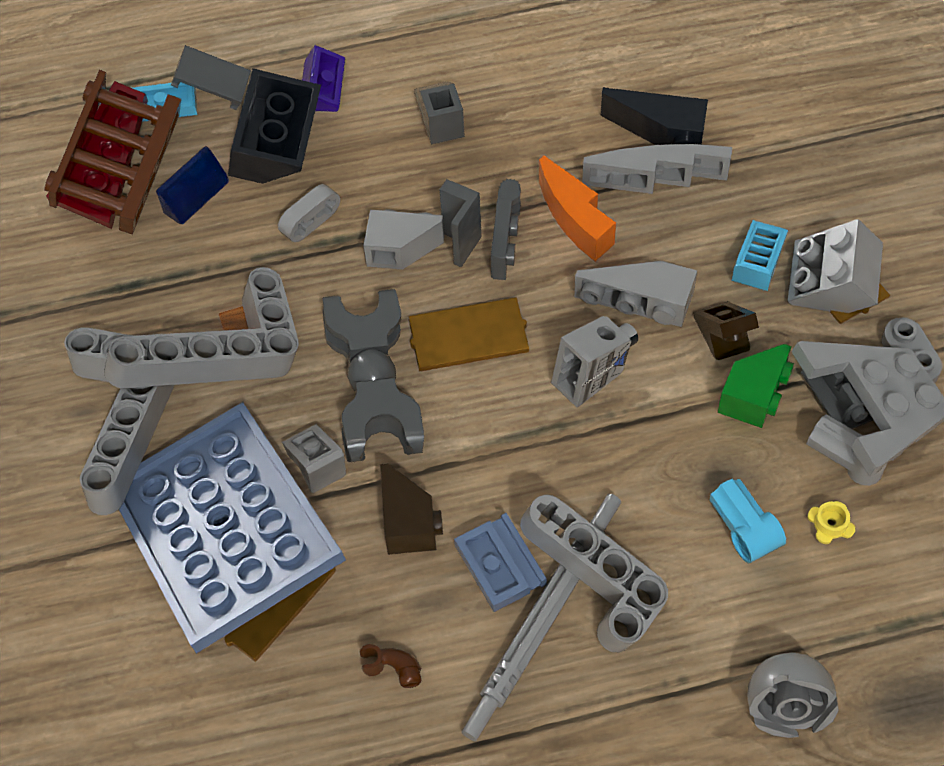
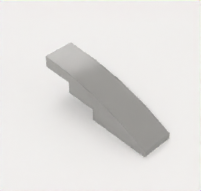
M700 144L651 145L584 157L582 183L586 186L653 194L654 183L690 187L692 176L727 181L732 147Z

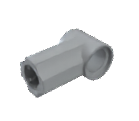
M827 414L821 417L807 440L808 446L845 467L850 478L860 485L870 486L876 484L881 479L887 465L885 464L875 475L869 476L851 448L856 438L863 435Z

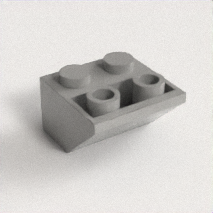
M859 219L795 240L788 302L794 306L845 313L878 305L883 242Z

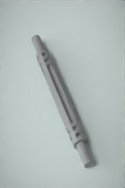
M607 494L590 523L604 533V530L620 506L621 500L613 494ZM575 539L571 547L578 552H584L583 544ZM559 564L480 692L482 699L462 730V734L468 739L477 741L497 707L501 708L578 583L579 578L561 564Z

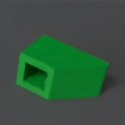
M782 344L735 361L722 390L717 413L760 428L763 427L767 414L775 417L782 398V394L776 391L780 383L787 385L794 367V363L788 361L792 346Z

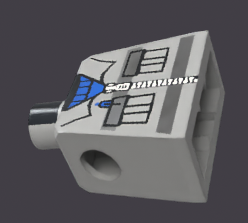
M602 316L561 337L551 383L572 404L579 407L621 374L629 348L638 342L637 331L628 323L618 327L608 317Z

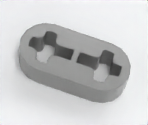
M325 184L316 186L283 213L278 223L279 231L292 242L303 240L335 213L340 204V196Z

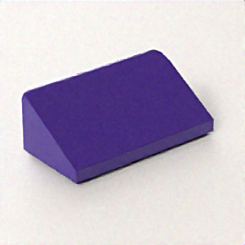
M314 45L305 59L302 80L321 85L315 111L337 112L340 105L345 57L317 45Z

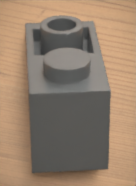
M442 82L414 89L431 145L465 137L463 108L454 83Z

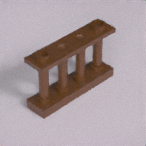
M99 70L95 81L89 80L85 87L83 101H86L58 170L57 172L50 171L44 190L49 192V206L57 208L63 193L115 211V215L119 216V230L133 235L179 118L181 99L168 94L163 106L157 105L153 107L106 90V72ZM102 103L150 120L151 125L155 126L152 135L145 134L142 137L94 120L99 104ZM87 133L139 150V154L143 155L140 166L134 164L130 167L82 150L81 148ZM78 163L126 180L127 185L131 186L128 196L121 195L119 198L68 180L74 164Z

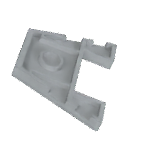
M800 341L796 343L792 350V354L808 379L843 372L881 430L857 437L851 445V448L869 476L878 473L885 464L896 459L907 447L914 442H918L944 422V396L912 349Z

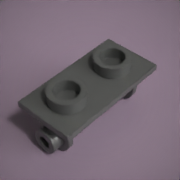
M801 371L807 384L830 417L851 429L874 420L843 372L808 379L804 371Z

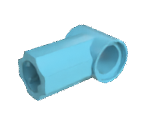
M730 479L720 484L710 494V502L730 529L733 545L746 563H751L786 544L784 530L777 518L770 512L764 513L740 479Z

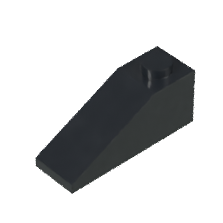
M603 87L601 116L654 145H702L708 100Z

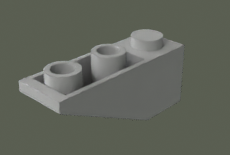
M664 261L577 270L574 297L582 299L588 304H600L618 309L624 314H636L654 319L660 324H672L682 327L694 294L697 270Z

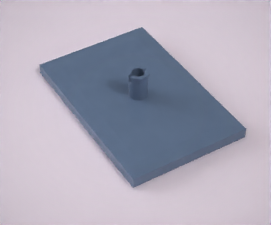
M243 402L141 462L126 498L119 508L131 534L196 654L346 561L341 549Z

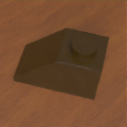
M380 464L384 532L388 555L437 550L435 535H443L441 510L433 511L432 496L390 464Z

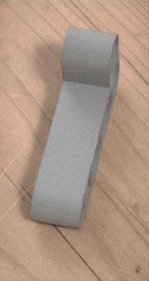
M553 495L537 497L523 514L520 527L525 537L612 604L597 628V637L600 644L610 652L619 653L637 642L644 635L667 601L668 588L664 580ZM541 514L548 519L545 524L539 520ZM560 527L564 529L560 536L555 534ZM569 538L579 540L583 544L584 552L574 550L569 543ZM603 563L615 568L617 578H611L604 572ZM637 589H641L649 595L651 605L643 603L638 598ZM614 621H619L627 627L628 637H622L615 631Z

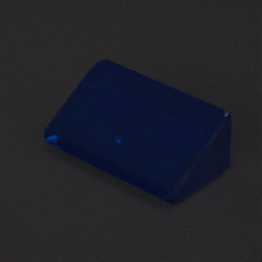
M205 146L159 187L156 193L163 213L177 223L184 224L229 182V179L210 148Z

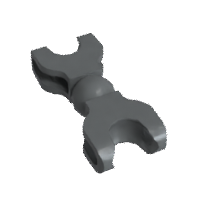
M395 289L379 291L378 307L373 313L365 316L353 315L346 311L341 297L338 295L322 298L326 342L334 351L348 359L347 377L352 388L356 391L355 398L347 404L342 413V440L347 462L364 461L366 441L371 435L379 432L391 433L398 437L403 446L404 453L407 455L423 453L424 429L420 406L410 396L401 393L397 389L395 383L396 368L390 356H388V350L396 344L401 331V309Z

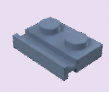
M507 513L502 514L500 519L492 523L488 521L454 539L456 549L493 612L530 594L531 590L547 585L546 576Z

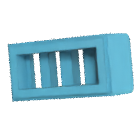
M753 220L734 266L732 281L768 291L788 230ZM759 233V234H762V235L770 236V237H773V238H777V240L770 239V238L763 237V236L756 235V234ZM755 241L758 243L772 246L773 249L753 244V242ZM750 251L768 255L770 258L750 253ZM747 260H750V261H753V262H757V263H760V264H764V265H767V266H766V267H763V266H760V265H756V264H753V263H749V262H747Z

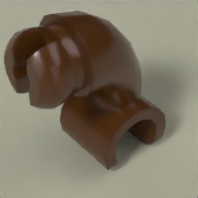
M373 644L364 645L360 649V656L362 658L377 657L374 663L362 666V670L366 675L376 676L382 672L384 665H390L399 675L402 687L413 688L421 683L420 671L422 668L418 660L410 653L395 648L380 649Z

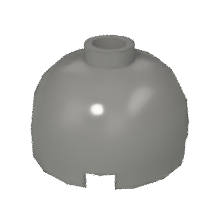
M790 652L765 659L756 667L748 684L747 696L750 715L754 717V723L760 730L773 736L799 737L795 729H807L809 727H812L813 733H816L832 723L839 711L835 684L831 675L818 660L806 654Z

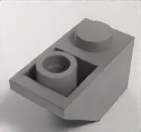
M370 210L363 244L367 267L403 270L443 244L445 238L443 215H433L427 212L407 213L394 210Z

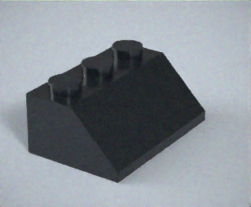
M253 68L231 148L228 176L263 184L301 172L321 85Z

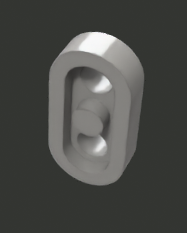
M895 318L888 322L882 335L883 347L912 349L919 361L928 365L924 368L933 382L936 383L942 371V362L920 325L909 318ZM899 332L906 333L909 336L901 335Z

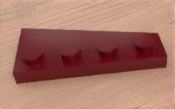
M116 81L113 82L109 89L111 92L144 104L148 102L145 93ZM102 103L94 116V120L136 135L139 134L143 120L142 117ZM87 133L81 148L84 151L130 166L134 149L91 133ZM78 163L74 164L68 179L119 198L122 195L125 184L124 179ZM62 193L58 203L59 207L112 229L116 216L115 211Z

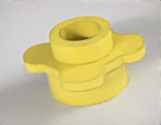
M826 502L820 507H812L808 512V520L814 523L817 530L816 539L820 543L829 544L832 539L839 537L848 539L855 533V525L850 522V513L842 502ZM828 520H833L835 525H829Z

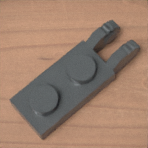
M511 178L503 180L498 191L491 249V278L497 280H506L507 265L514 266L516 244L510 243V236L517 237L521 187L518 181Z

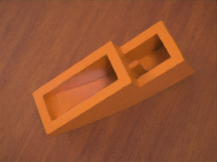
M542 156L539 159V183L553 217L575 245L596 262L615 244L616 222L597 209L598 193L546 156Z

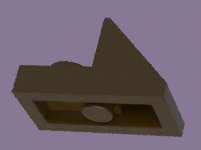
M728 301L693 312L694 319L716 360H722L750 350L747 331L759 328L755 312Z

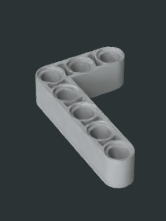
M266 267L256 268L251 271L242 297V306L248 329L122 336L114 339L109 345L104 369L106 380L118 388H136L285 376L291 369L299 342L280 275Z
M81 327L74 329L65 337L64 341L73 372L83 378L108 382L104 376V369L109 345L118 337L133 335ZM174 385L120 388L80 475L81 487L88 507L93 513L108 515L114 513L122 506Z

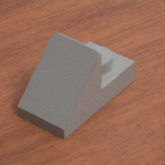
M317 424L282 442L287 455L300 468L312 493L319 491L346 475L345 458L342 449Z

